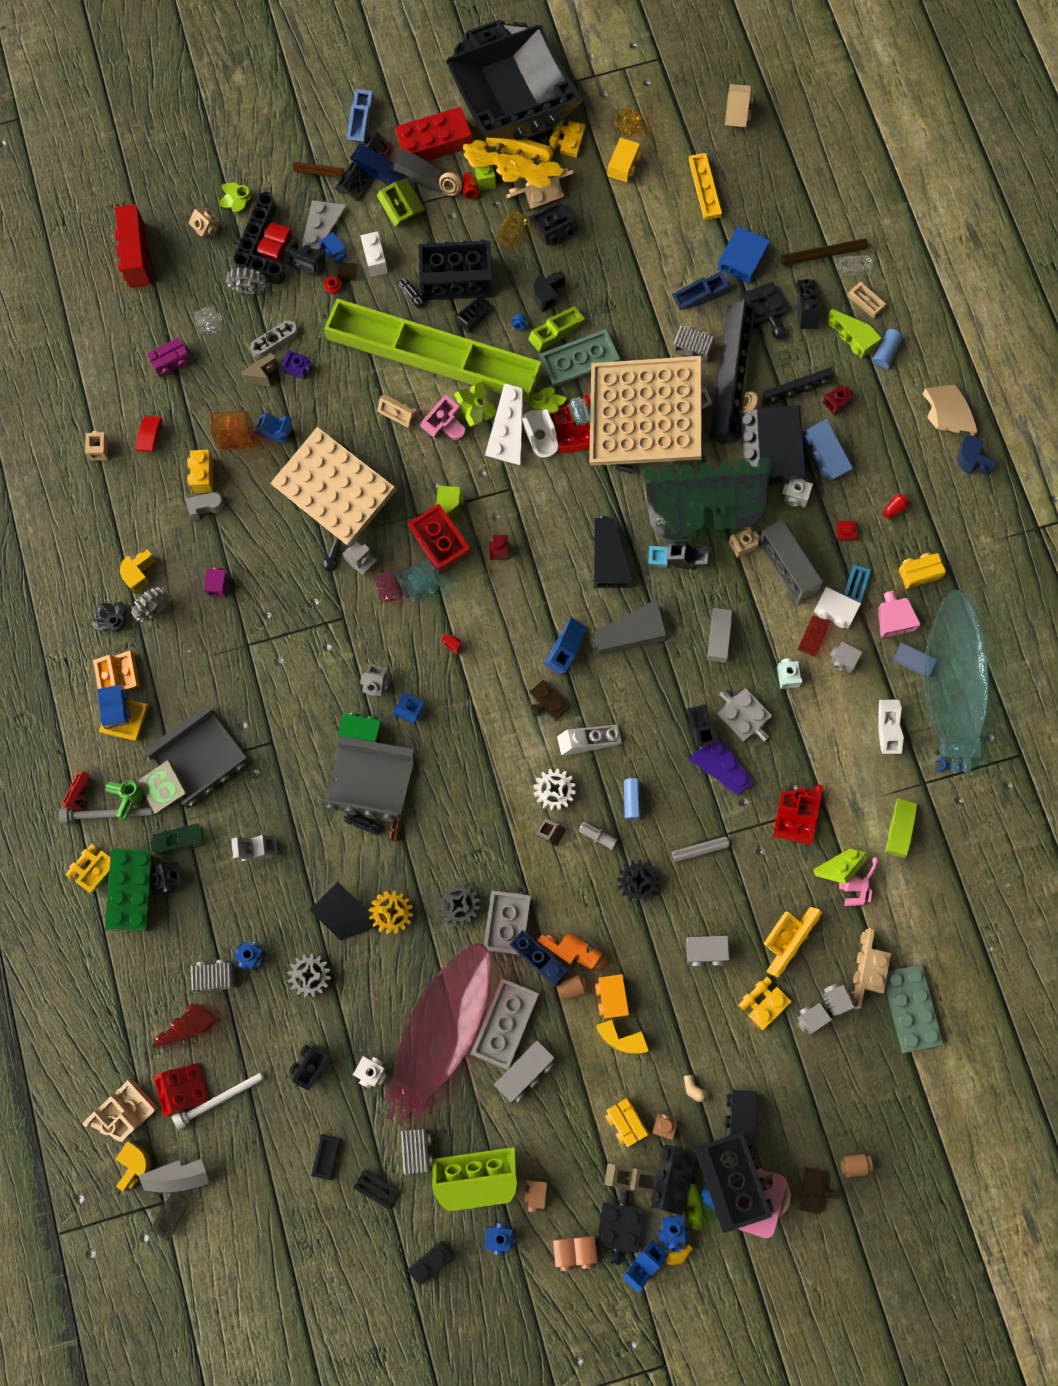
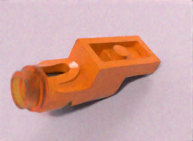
M567 933L559 946L556 945L557 940L550 935L546 937L541 935L537 941L539 945L569 966L576 959L578 960L577 963L600 973L608 961L605 955L601 953L602 951L585 934L577 936Z

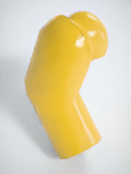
M686 1243L685 1249L679 1252L666 1250L665 1252L668 1256L664 1261L668 1265L682 1264L694 1248Z

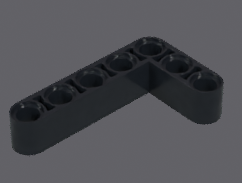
M262 192L258 196L233 261L236 269H254L256 272H261L260 275L265 276L266 282L281 284L285 280L282 264L278 261L258 256L256 249L258 242L264 237L265 228L272 222L277 209L273 195L270 192Z

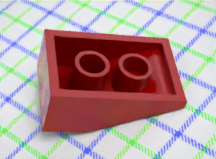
M440 504L408 522V526L439 575L470 556V547Z

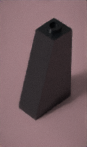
M608 516L595 518L594 588H631L632 577L614 518H609Z

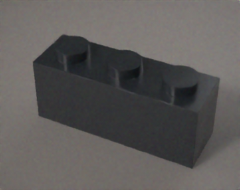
M730 1090V1094L726 1095V1107H729V1115H726L725 1128H729V1136L743 1132L744 1136L749 1135L753 1147L749 1151L751 1155L755 1156L757 1091Z
M673 1145L664 1146L661 1153L660 1169L656 1175V1187L652 1194L651 1208L683 1216L696 1152Z

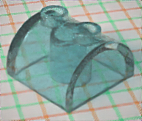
M428 558L394 574L407 600L411 599V601L420 599L421 593L428 591V593L437 591L438 585L441 584L436 568Z

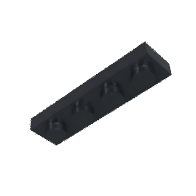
M830 367L768 389L763 392V404L773 405L781 399L793 398L803 391L806 393L817 386H826L832 381L834 371Z

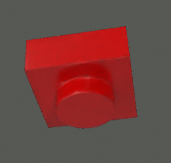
M837 521V541L857 540L856 521Z
M446 633L441 638L442 645L457 655L462 650L460 639L454 635L449 636Z

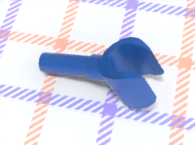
M941 758L935 761V763L943 764L942 768L935 767L937 772H942L945 769L962 770V765L949 764Z

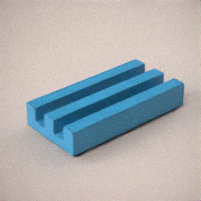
M853 564L843 595L861 603L871 570ZM858 570L852 594L848 596L855 571ZM865 572L866 575L864 578V582L859 594V598L857 599L855 598V595L859 586L862 573Z

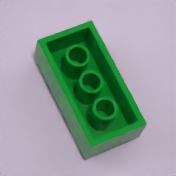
M111 849L105 931L146 932L152 850Z

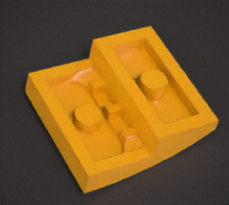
M127 651L116 656L107 655L93 660L98 689L115 685H122L127 691L140 688L133 651Z

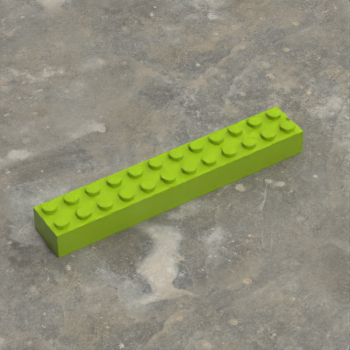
M338 298L324 328L327 340L470 385L482 382L486 390L502 394L504 384L522 388L523 401L530 403L535 385H537L542 372L541 361Z

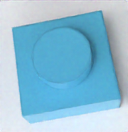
M649 546L648 566L667 567L668 547Z

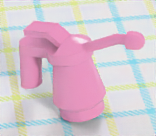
M877 857L873 858V867L867 877L860 878L854 875L847 884L839 882V889L845 892L861 891L860 898H846L845 906L864 905L867 890L869 891L867 901L871 902L872 891L869 887V879L879 861Z

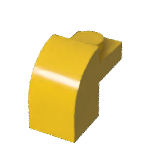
M148 549L145 552H140L133 561L129 556H126L120 567L122 579L134 594L150 584L142 573L156 562Z
M128 1141L116 1157L117 1161L128 1168L116 1186L121 1191L132 1190L139 1180L137 1177L150 1172L151 1168L148 1153L135 1142Z

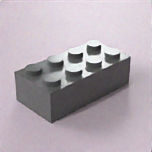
M782 519L763 529L759 545L798 605L817 595L822 584V576L819 571H815L811 558L804 554L800 541L798 539L795 540L789 524H785Z

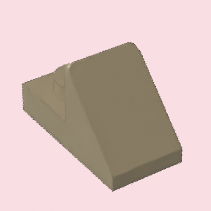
M270 353L241 373L246 383L271 386L265 374L273 372L278 367L274 355Z

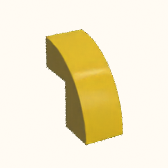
M612 1020L596 1025L600 1036L612 1048L626 1054H643L648 1052L642 1031L618 1039Z

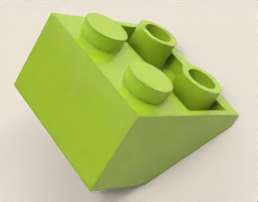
M407 178L390 184L381 189L377 194L378 199L395 227L425 210Z

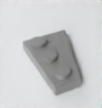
M312 200L302 248L305 245H310L312 252H320L319 241L328 236L334 226H337L339 218L345 213L347 206Z

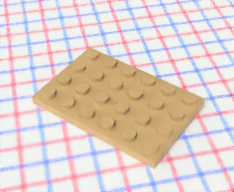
M318 427L270 483L348 547L352 545L397 490Z

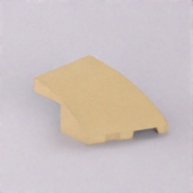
M955 385L925 388L923 395L932 405L927 418L936 429L949 430L959 433L960 430L968 431L972 436L977 434L971 410Z
M130 1078L82 1124L85 1127L90 1126L100 1130V1133L110 1135L113 1139L122 1142L147 1120L158 1107L138 1084Z

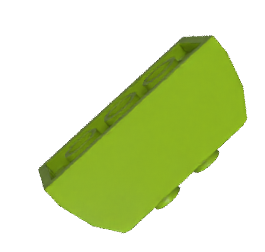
M515 1147L433 1159V1193L439 1204L448 1211L509 1203L516 1193Z

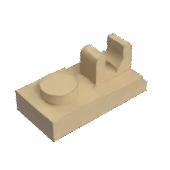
M383 394L379 399L377 412L408 428L411 419L415 416L416 409H410L407 407V404H401Z

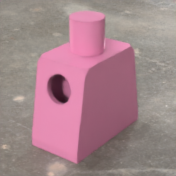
M895 591L884 593L886 602L882 603L878 608L881 638L916 631L920 623L907 598L897 600Z

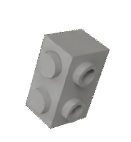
M728 936L687 937V964H692V967H703L704 963H712V966H724V962L729 961Z

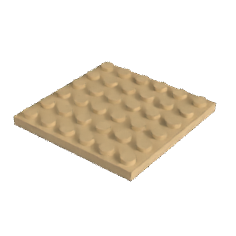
M701 356L591 363L590 466L702 460Z

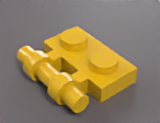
M561 120L553 128V135L549 139V147L552 151L559 147L561 148L560 154L577 158L586 124L569 121L567 126H563L564 120ZM560 134L564 135L563 140L559 139Z
M93 844L87 850H83L82 856L76 863L71 864L70 870L65 874L70 879L76 874L80 875L75 882L90 894H93L109 875L110 857L103 851H100L97 856L93 855L98 849ZM88 860L91 861L88 867L85 870H83L82 867L84 866V864Z
M768 977L762 982L759 981L755 985L756 988L750 994H746L743 997L744 1000L739 1004L742 1010H745L748 1006L753 1009L748 1016L761 1030H764L792 1002L778 987L772 992L769 991L767 987L772 981ZM762 993L766 998L758 1005L755 999Z

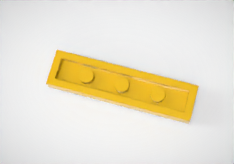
M706 153L689 156V164L704 221L721 218L722 212Z

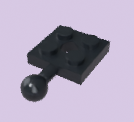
M773 281L740 294L741 301L745 300L756 308L754 326L769 321L773 328L772 336L775 339L781 340L786 336L785 327L779 325L776 318L787 314L788 309ZM761 301H765L769 305L764 307L761 306L759 303Z

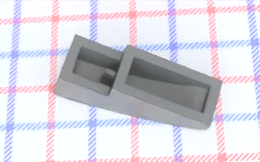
M713 608L707 660L723 663L727 661L732 610Z
M202 1159L181 1166L178 1160L139 1175L144 1191L151 1192L184 1191L209 1184Z

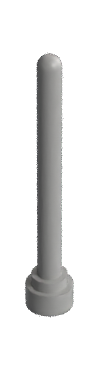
M60 808L59 821L60 824H67L74 819L117 817L118 809L73 811L69 808ZM133 808L128 817L153 815L154 811L152 808Z

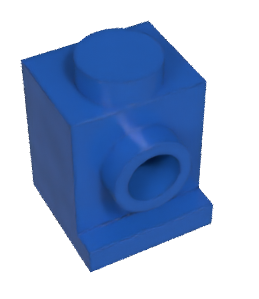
M333 232L319 241L320 249L325 250L329 260L332 259L337 264L347 257L345 246Z
M404 692L395 707L393 716H399L414 724L416 719L420 721L425 711L422 709L424 702Z

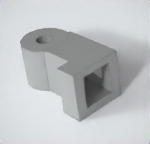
M208 493L186 499L192 521L200 520L199 515L210 512L219 513L224 508V503L217 493Z

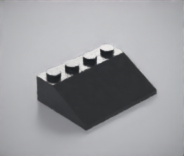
M801 406L762 408L741 414L744 474L758 475L766 472L768 473L767 476H769V485L805 476ZM753 481L754 485L756 486V489H758L759 486H760V487L762 486V485H757V484H759V482L755 484V481Z

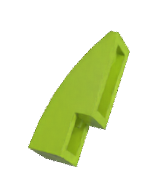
M574 306L547 319L546 324L533 329L528 340L538 352H541L575 330L585 321V318Z
M897 798L885 853L901 858L907 856L914 827L917 803Z

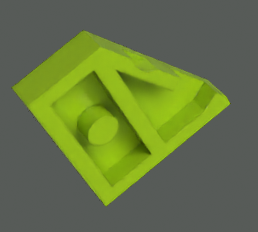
M848 849L816 867L813 871L817 877L847 884L868 857L866 852Z

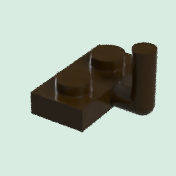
M544 679L529 691V694L538 702V705H531L532 716H537L545 710L556 721L569 709V706Z
M804 1167L799 1210L821 1214L823 1197L840 1198L841 1194L839 1191L824 1188L826 1171Z

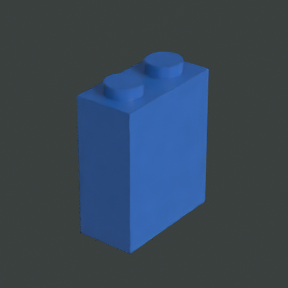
M737 226L719 260L717 270L750 284L768 251L770 241L764 236H758L751 233L748 229H742Z

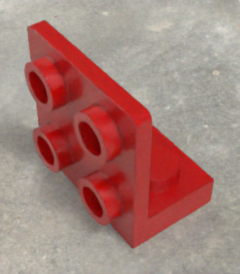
M199 1063L161 1072L153 1077L163 1117L209 1101Z

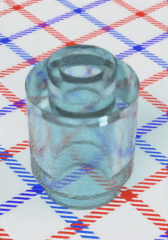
M580 397L571 399L568 408L573 422H576L577 426L590 422L591 414L585 399Z

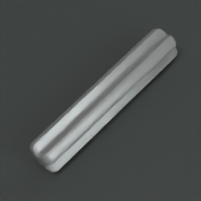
M727 837L707 841L673 851L672 857L674 862L728 848L729 841Z

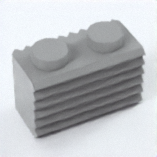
M680 326L673 344V352L688 357L701 356L702 361L707 362L715 337L708 332L701 333L690 326Z
M217 960L216 964L209 965V962H197L196 966H191L192 991L203 992L234 989V964L229 963L228 960Z
M836 983L824 989L825 994L821 998L824 999L823 1002H826L825 1006L829 1010L828 1013L831 1014L830 1017H835L855 1008L845 984L839 986Z
M427 1129L401 1131L404 1174L430 1172V1167H433V1156L428 1151V1146H432L431 1133H427Z

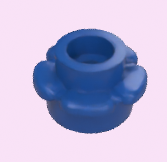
M516 314L511 319L512 326L516 330H524L528 326V318L524 314Z

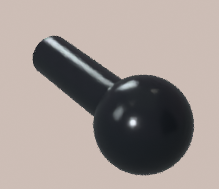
M336 536L328 557L322 561V567L326 571H333L337 566L335 558L341 540Z

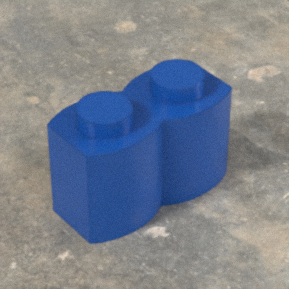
M122 685L98 689L100 717L104 728L129 725L131 711L129 707H126L129 695L127 689H124Z

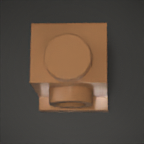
M657 1113L651 1134L673 1140L677 1119Z
M526 1180V1185H530V1189L525 1190L524 1202H528V1211L540 1212V1208L545 1209L547 1182Z

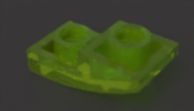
M689 1184L686 1205L693 1206L694 1211L690 1210L688 1223L692 1224V1229L701 1230L702 1209L700 1197L696 1186Z

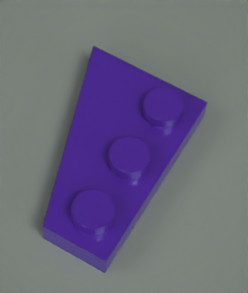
M720 737L717 738L718 743L704 746L688 757L687 760L699 766L705 773L710 774L736 795H739L754 784Z

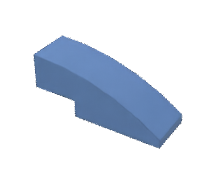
M355 89L354 102L351 105L347 140L365 141L375 96L373 91Z

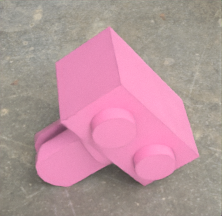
M446 394L422 420L420 425L433 438L440 430L455 441L461 439L465 433L464 425L453 416L457 412L459 405Z

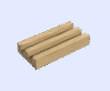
M861 281L847 295L873 319L887 306L883 300ZM872 299L877 305H879V307H877V306H876L872 301H870V300Z

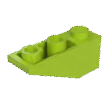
M834 309L830 310L827 318L829 325L837 330L841 339L851 346L853 353L858 354L861 359L879 346L882 338L870 325Z

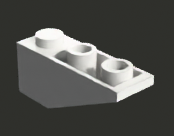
M618 725L567 729L557 737L561 755L577 754L622 743Z

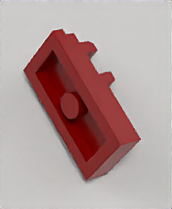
M78 771L61 805L62 807H70L77 811L82 810L81 807L77 806L75 800H87L79 792L82 789L85 790L88 786L90 774Z

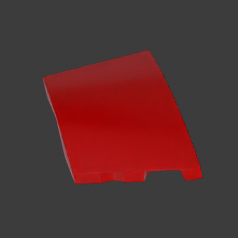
M587 394L583 396L582 400L576 403L571 402L554 413L559 454L590 449L589 395Z
M817 785L816 788L805 790V788H800L796 791L781 792L773 837L812 845L823 785Z

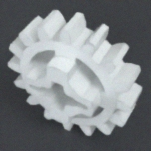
M549 769V774L547 775L542 772V779L536 778L539 785H534V789L538 790L534 793V797H539L537 803L543 802L544 809L550 806V811H553L554 807L561 811L562 805L565 808L568 807L567 801L573 802L571 795H575L576 791L571 789L575 788V783H570L572 781L571 776L566 778V771L560 774L559 769H556L555 773ZM545 783L547 789L542 793V786ZM551 786L555 789L558 788V793L554 791L551 793ZM567 787L568 792L566 797H564L562 792ZM553 799L557 800L558 802H551L549 800Z

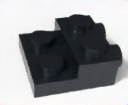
M559 201L529 216L530 223L538 231L540 239L547 246L550 244L555 245L560 239L566 236L571 237L578 231L575 218Z

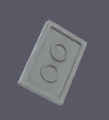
M491 890L483 951L519 955L509 944L522 930L526 932L531 900L530 895Z

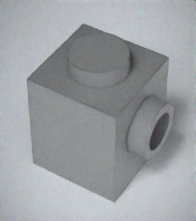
M841 642L839 647L834 646L830 654L833 657L830 663L840 671L845 670L851 673L862 652Z
M818 1003L812 1008L808 1005L800 1010L801 1015L797 1017L799 1020L797 1024L804 1033L807 1032L810 1035L832 1019L822 1005Z

